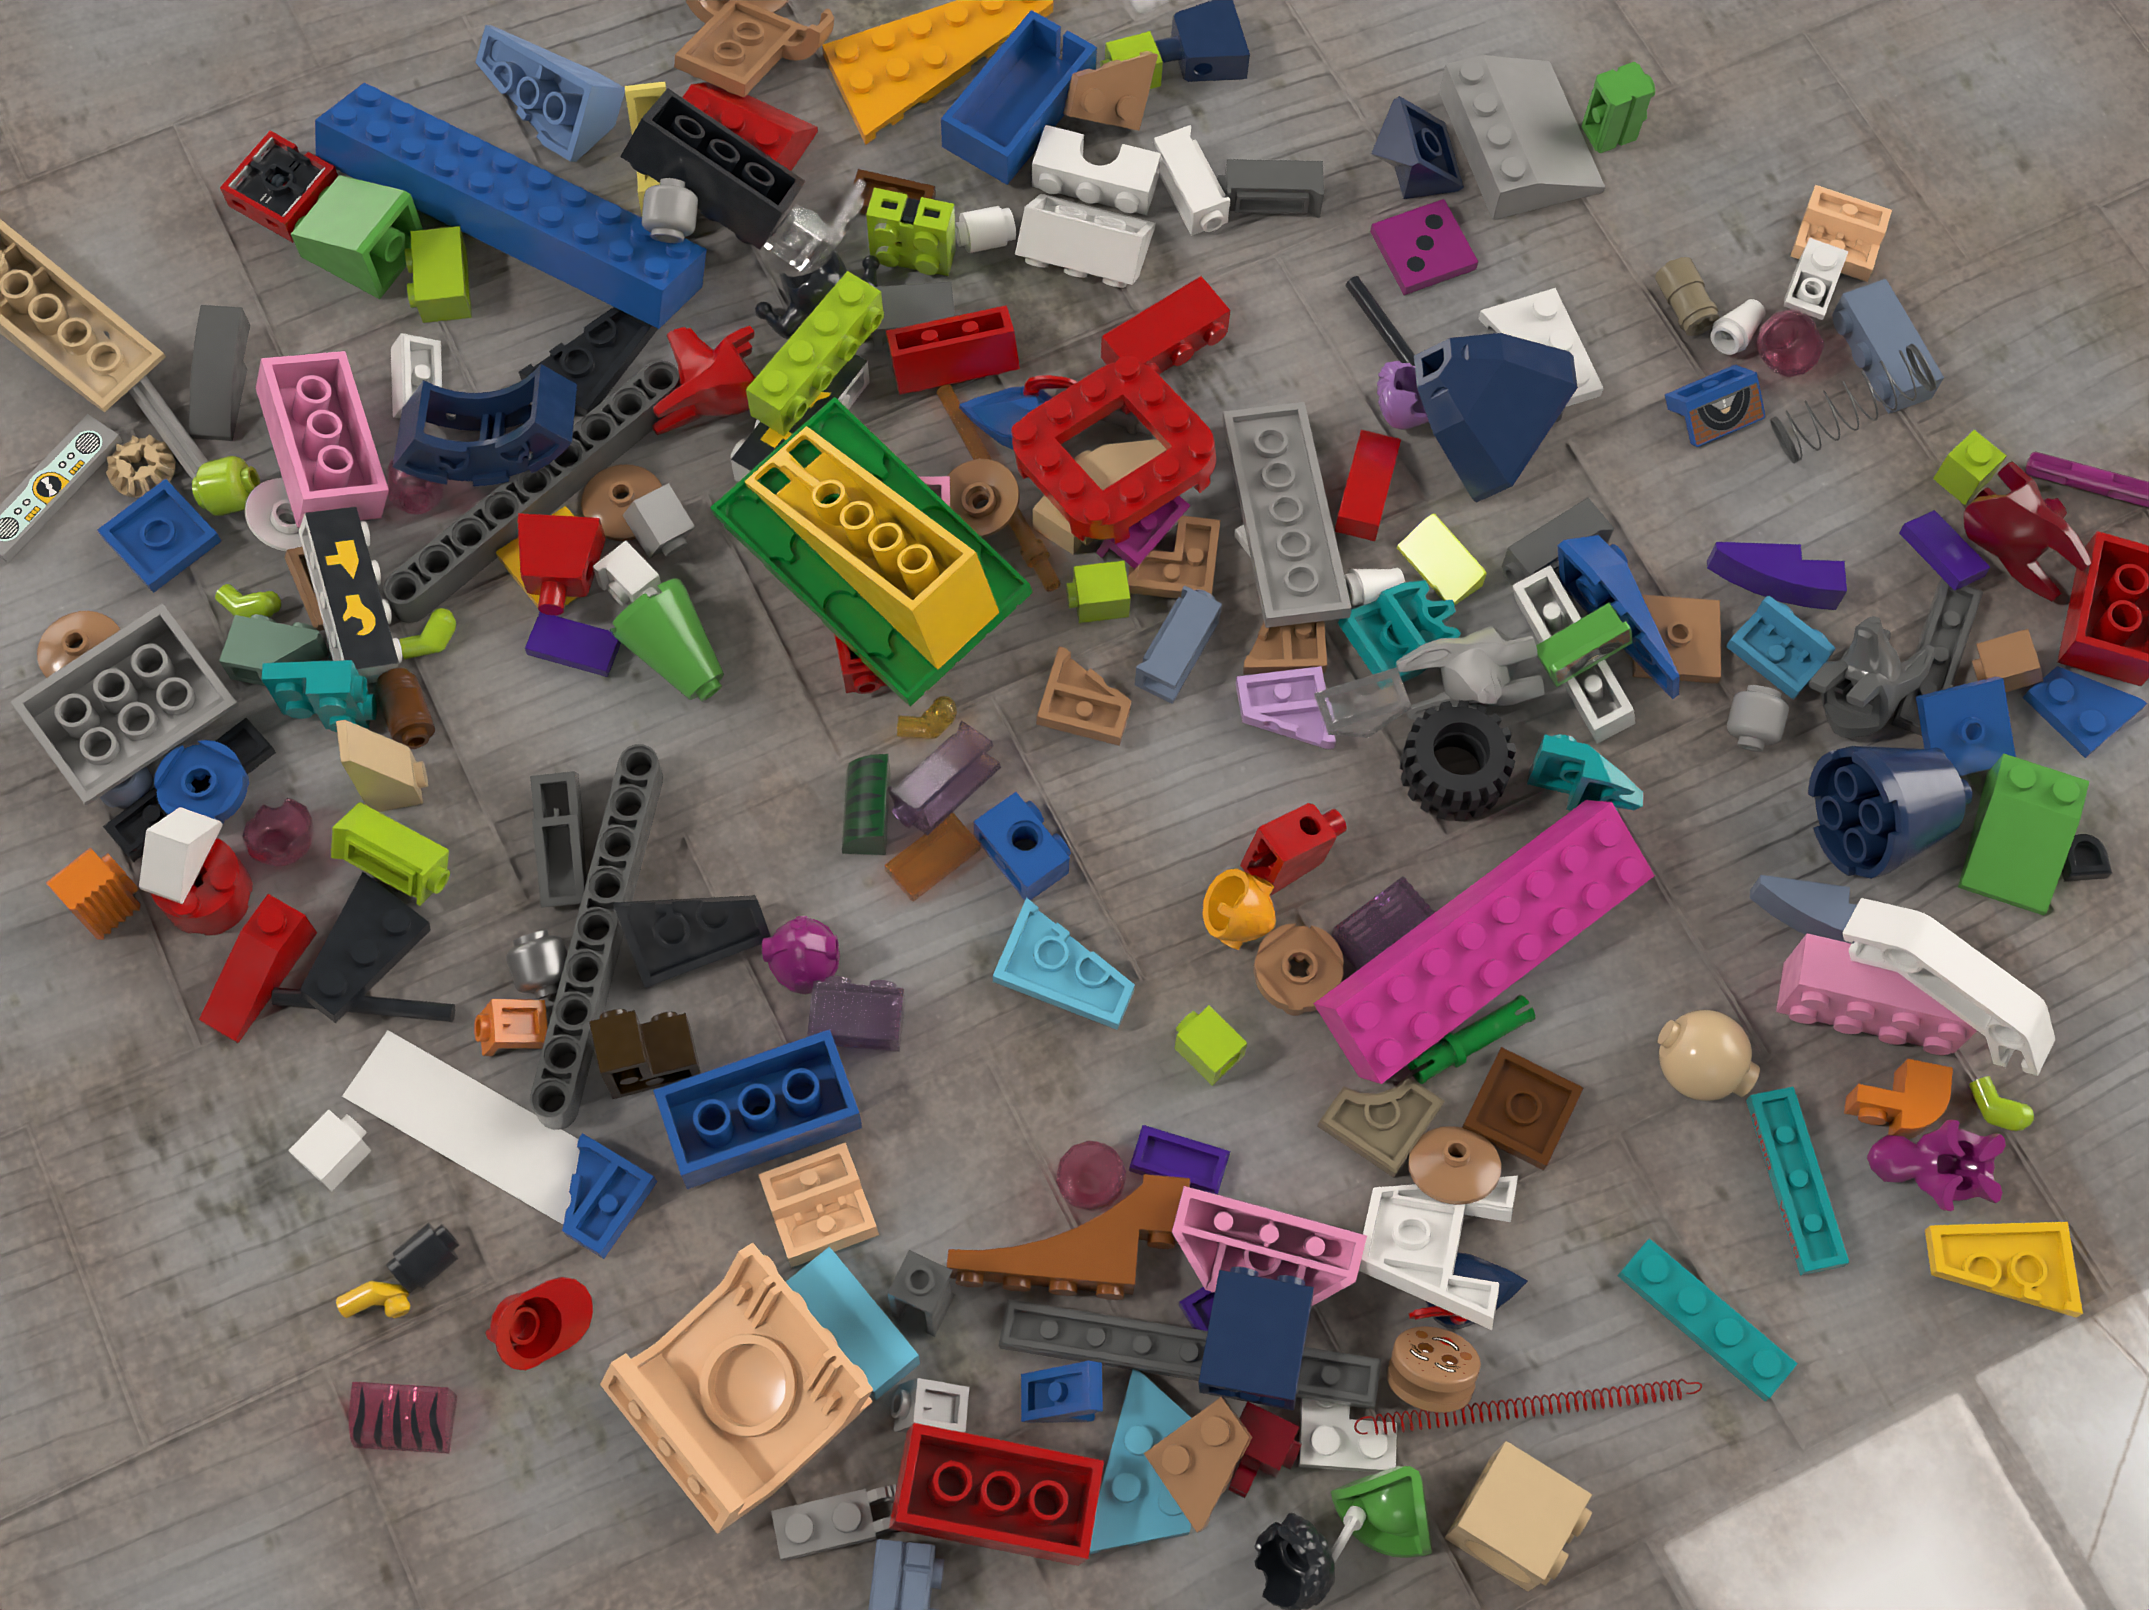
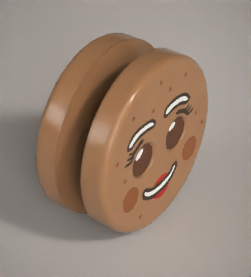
M1414 1327L1405 1330L1396 1338L1387 1369V1381L1399 1398L1416 1408L1437 1413L1453 1412L1465 1407L1472 1399L1481 1361L1475 1348L1461 1336L1437 1327Z

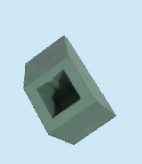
M258 614L252 615L251 618L235 615L219 662L230 679L265 686L261 679L263 663L320 661L327 656L329 649L320 632L311 625L300 622L293 623L292 626L276 623L273 619Z

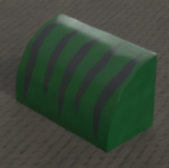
M873 754L859 757L850 762L847 767L842 854L886 855L891 777L888 754Z

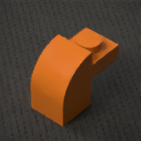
M1907 1059L1894 1072L1893 1091L1858 1084L1846 1096L1844 1114L1858 1116L1860 1122L1870 1125H1883L1888 1122V1135L1903 1136L1907 1139L1914 1138L1931 1126L1946 1110L1951 1095L1953 1068Z

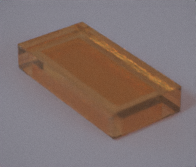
M951 813L884 865L885 871L910 900L914 902L980 851L981 843L958 817Z

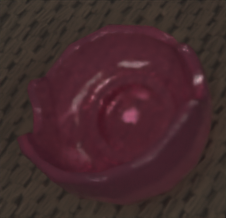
M1787 309L1775 313L1761 325L1756 345L1761 359L1774 373L1790 378L1807 373L1818 363L1824 349V340L1820 336L1816 323L1812 318L1800 310Z
M286 798L283 804L276 808L262 805L254 818L250 819L245 825L242 835L243 844L249 855L257 862L276 867L290 865L304 857L309 851L314 834L312 817L305 805L291 798Z
M1088 1140L1073 1145L1062 1156L1057 1170L1056 1184L1068 1204L1078 1209L1095 1212L1110 1207L1121 1196L1126 1184V1169L1124 1162L1114 1148L1106 1143Z

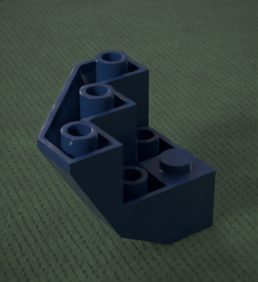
M1504 333L1448 338L1414 355L1417 389L1433 434L1469 495L1476 503L1514 485L1578 388L1574 356L1569 351Z

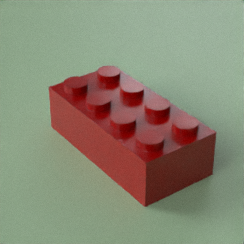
M913 1423L906 1434L889 1529L1079 1566L1089 1559L1104 1460Z

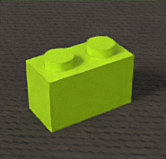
M460 226L410 231L411 248L405 249L407 270L409 273H413L414 282L407 283L410 307H417L423 323L472 318L468 254Z

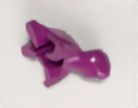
M1947 1120L1938 1130L1924 1134L1916 1144L1903 1136L1886 1135L1871 1147L1867 1160L1871 1170L1884 1182L1902 1183L1914 1178L1920 1189L1933 1197L1940 1209L1943 1211H1953V1201L1969 1200L1975 1197H1981L1992 1203H1998L2001 1200L2003 1193L2001 1185L1994 1181L1993 1173L1995 1157L2003 1153L2006 1146L2005 1138L2001 1134L1996 1133L1984 1137L1979 1136L1973 1132L1958 1129L1960 1124L1958 1120Z

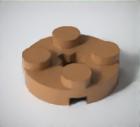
M1285 924L1271 931L1260 943L1253 967L1255 982L1264 998L1275 1007L1283 1009L1287 1014L1298 1016L1304 1012H1313L1317 1010L1313 1003L1341 983L1344 974L1343 953L1335 939L1323 929L1312 925L1308 928L1296 926V924ZM1292 959L1298 963L1304 960L1309 963L1306 970L1308 976L1302 978L1299 975L1295 977L1289 973L1291 969L1289 961Z

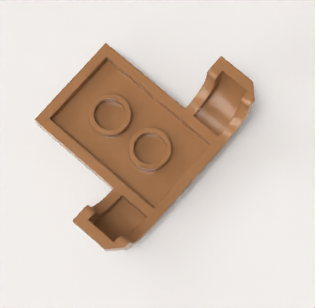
M685 0L691 11L705 25L675 54L674 68L721 87L730 93L745 97L782 57L795 61L811 57L830 37L834 26V16L830 9H825L821 14L820 23L817 26L812 24L808 27L744 0Z

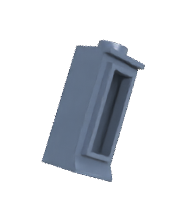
M1183 586L1181 597H1178L1144 655L1143 663L1136 667L1135 686L1173 704L1219 624L1222 603L1217 602L1214 596L1204 590H1193Z

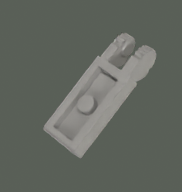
M897 1484L876 1488L868 1492L866 1489L772 1510L780 1560L787 1561L876 1540V1535L896 1531L889 1529L891 1516L873 1522L870 1506L883 1502H893Z

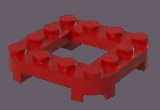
M1123 356L1116 362L1099 368L1027 413L1011 429L1013 450L1020 475L1023 479L1029 477L1069 522L1071 533L1082 541L1086 537L1093 539L1114 538V542L1117 544L1129 539V527L1192 487L1199 493L1204 491L1211 483L1210 476L1216 465L1215 442L1210 428L1155 370L1139 363V360L1133 356ZM1120 408L1126 415L1132 412L1167 450L1102 490L1061 444Z

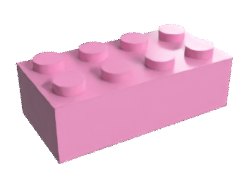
M346 352L261 358L256 391L297 528H300L305 513L357 507L360 521L381 518L389 489Z
M1807 933L1784 962L1776 1012L1789 1015V1018L1795 1022L1803 1024L1821 1022L1834 1025L1836 1031L1845 1034L1864 1032L1876 1035L1880 1041L1893 1045L1911 1043L1923 1046L1924 1051L1935 1055L1954 1054L1977 1032L1976 1029L1899 973L1851 961L1849 955L1851 943Z

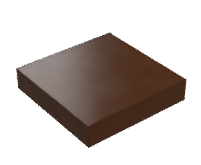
M1501 1047L1462 1128L1485 1137L1493 1146L1544 1171L1584 1087Z

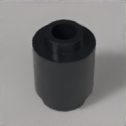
M427 1223L393 1252L394 1258L386 1265L402 1286L411 1293L418 1286L424 1288L458 1259L454 1250L460 1244L443 1224L435 1229L431 1224Z

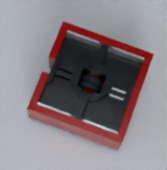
M270 130L221 185L220 189L229 207L293 243L291 233L294 231L295 224L301 217L308 214L317 203L320 193L326 187H330L338 177L335 166L310 152H307L305 155L300 154L296 144Z

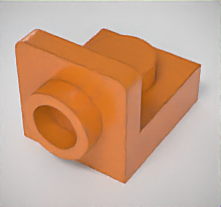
M491 999L482 1012L476 1016L474 1024L475 1039L477 1042H481L482 1055L493 1056L499 1048L542 1049L547 1033L545 1000Z

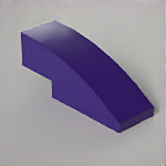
M1716 542L1707 559V569L1725 580L1764 597L1770 596L1774 600L1807 608L1836 610L1847 593L1845 561L1802 560L1801 544Z

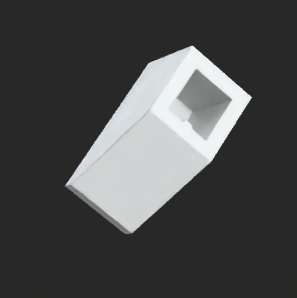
M1809 238L1794 271L1783 306L1823 320L1848 251Z

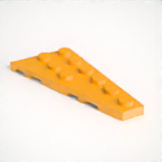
M955 0L823 44V56L865 145H867L876 138V133L889 123L892 126L904 118V113L917 103H926L971 71L972 64L984 56L988 59L998 50V46L1007 40L1031 10L1045 18L1053 13L1054 2L1053 0Z

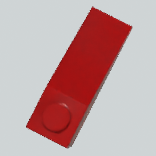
M266 895L238 935L199 1018L203 1024L237 1044L240 1042L271 999L274 987L281 985L316 936L317 931L306 915L272 895Z

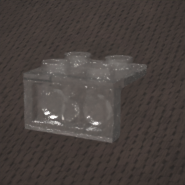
M859 179L836 205L826 223L814 211L795 204L772 232L764 247L804 274L814 263L821 266L831 250L834 251L847 231L844 228L848 221L853 220L862 207L865 199L859 195L866 183Z

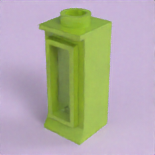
M361 802L356 804L332 827L331 858L344 859L407 895L416 897V904L419 906L433 893H440L449 880L450 871L447 870L449 849Z

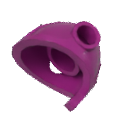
M797 916L779 927L772 938H763L762 942L764 962H768L769 968L779 984L791 992L806 995L820 991L831 982L838 970L840 959L838 937L832 933L828 926L818 920L807 918V916Z

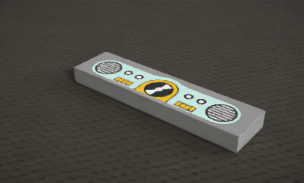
M87 414L0 504V558L9 563L107 460V457L112 455L116 450V443H123L121 437L116 432Z

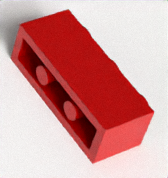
M1200 276L1104 334L1101 340V359L1108 365L1116 362L1123 356H1133L1139 360V363L1149 366L1160 375L1173 365H1183L1193 356L1194 352L1207 344L1213 346L1220 342L1228 332L1231 310L1206 280Z
M1007 305L886 331L899 395L1020 369L1015 331Z

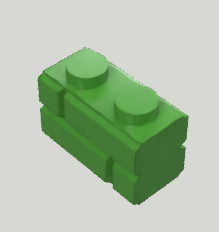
M1636 62L1618 67L1617 72L1612 69L1598 74L1581 127L1595 151L1599 153L1616 148L1617 143L1622 146L1636 141L1642 123L1647 119V108L1651 98L1655 96V85L1650 75L1645 74L1641 66Z

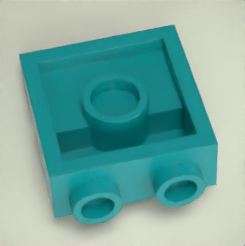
M352 660L262 664L261 679L283 715L297 719L310 718L313 714H317L325 729H330L333 732H337L336 721L347 720L363 728H369L370 720L376 719V697L368 692L365 676H360Z

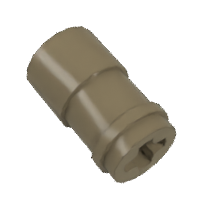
M1681 257L1670 260L1659 269L1655 279L1667 303L1672 306L1676 313L1680 328L1688 336H1696L1710 330L1714 322L1720 318L1717 313L1718 308L1709 298L1704 288L1705 284L1692 259Z

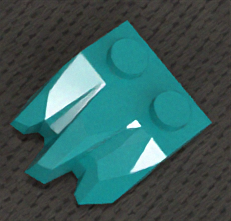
M1426 580L1404 582L1381 592L1376 601L1351 610L1350 618H1342L1338 621V625L1383 690L1417 677L1428 669L1398 672L1397 660L1423 644L1441 638H1459L1461 634L1457 628L1444 625L1456 612L1453 600L1434 602L1427 600L1425 595L1430 589Z
M1544 735L1530 767L1527 785L1569 794L1566 808L1569 811H1572L1585 800L1612 802L1616 810L1617 808L1636 810L1643 807V791L1590 745L1579 743L1568 735Z

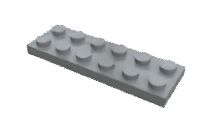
M1305 402L1223 411L1222 422L1265 628L1350 618L1351 603Z

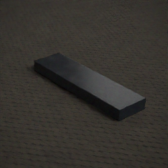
M244 718L215 740L227 746L236 754L247 775L276 753L270 743L247 718ZM206 775L203 780L194 779L191 784L196 789L195 793H201L210 787L209 779L211 776ZM155 787L103 826L133 863L143 856L146 830L167 816L157 800V789Z

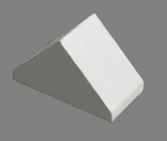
M179 807L148 828L145 835L140 873V889L183 904L223 826L221 821Z

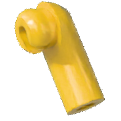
M368 1281L338 1296L336 1299L337 1308L345 1318H349L373 1305L384 1306V1312L387 1317L398 1318L406 1315L411 1307L407 1299L410 1294L402 1285Z

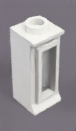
M1191 125L1155 137L1154 145L1158 152L1161 153L1159 175L1192 236L1203 231H1215L1223 224L1228 223L1230 198L1226 197L1196 139L1192 141L1190 138Z

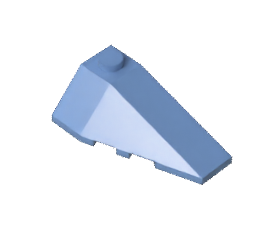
M485 25L475 63L501 94H507L518 107L516 113L521 119L529 121L537 130L538 135L536 137L543 146L570 162H577L615 126L624 97L625 87L596 71L499 28Z

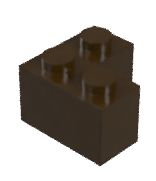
M613 1009L602 1013L599 1016L600 1019L589 1021L600 1074L612 1099L664 1087L701 1074L691 1026L686 1013L677 1015L676 1012H663L653 1016L650 1019L651 1022L640 1024L635 1010L627 1012L625 1009Z

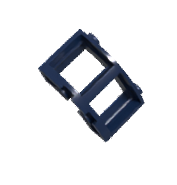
M542 364L522 381L510 387L491 392L466 393L453 391L423 380L402 408L393 468L426 481L445 485L448 484V480L473 481L474 487L509 482L510 476L527 470L534 473L555 460L572 443L577 384ZM425 422L451 429L480 431L479 441H452L424 433ZM523 424L514 431L506 434V428Z

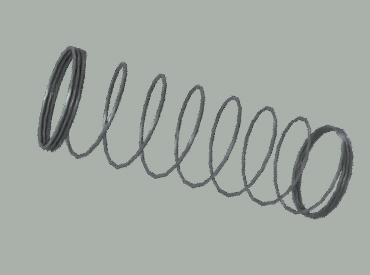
M1914 344L1906 346V353L1913 370L1907 363L1902 351L1899 350L1912 379L1915 393L1913 399L1902 392L1888 373L1883 361L1880 360L1893 390L1896 404L1894 409L1884 403L1871 386L1864 371L1861 370L1875 404L1877 415L1875 419L1871 418L1861 408L1849 391L1846 383L1842 380L1855 411L1857 429L1852 428L1843 419L1823 390L1836 421L1838 439H1835L1826 431L1809 407L1807 401H1804L1817 431L1819 449L1815 448L1805 438L1788 411H1786L1798 441L1801 454L1800 459L1795 445L1782 422L1776 416L1771 418L1772 429L1789 460L1792 463H1796L1802 460L1803 456L1796 429L1813 449L1819 451L1822 444L1815 420L1830 438L1838 441L1840 439V428L1835 412L1850 429L1857 431L1859 429V418L1854 402L1869 419L1876 421L1879 414L1874 394L1888 409L1895 411L1898 404L1893 384L1901 394L1911 401L1915 400L1917 395L1913 375L1928 391L1936 389V382L1932 371L1920 350ZM1915 356H1916V358L1918 359V361L1920 362V364H1921V366H1922V368H1923V370H1924V372H1925V374H1926V376H1927V379H1926V377L1924 376V374L1922 373V371H1921V369H1920V367H1919V365H1918V363H1917V361H1916V359H1915Z

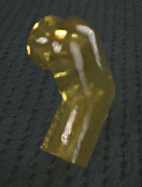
M948 696L936 698L921 717L899 715L897 737L938 738L956 718L957 709L954 700Z

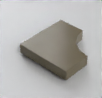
M1408 1076L1394 1088L1378 1094L1359 1093L1344 1086L1319 1121L1318 1127L1394 1178L1445 1101Z

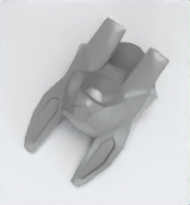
M1490 626L1473 632L1464 638H1441L1423 644L1396 661L1398 672L1440 667L1445 692L1433 698L1406 707L1408 718L1414 720L1418 717L1423 718L1425 710L1433 706L1438 711L1441 702L1450 701L1452 707H1457L1459 700L1469 701V708L1477 709L1478 704L1485 707L1515 705L1519 702L1544 695V683L1540 675L1511 680L1519 661L1538 656L1533 636L1511 640L1503 632Z

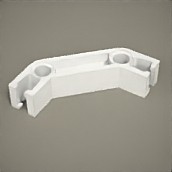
M1860 899L1842 933L1844 940L1852 943L1849 948L1851 961L1899 973L1986 1037L1993 1064L2006 1067L2014 1050H2019L2024 1056L2021 1063L2022 1070L2026 1073L2039 1075L2055 1041L2048 1008L2040 996L1925 913L1869 899Z

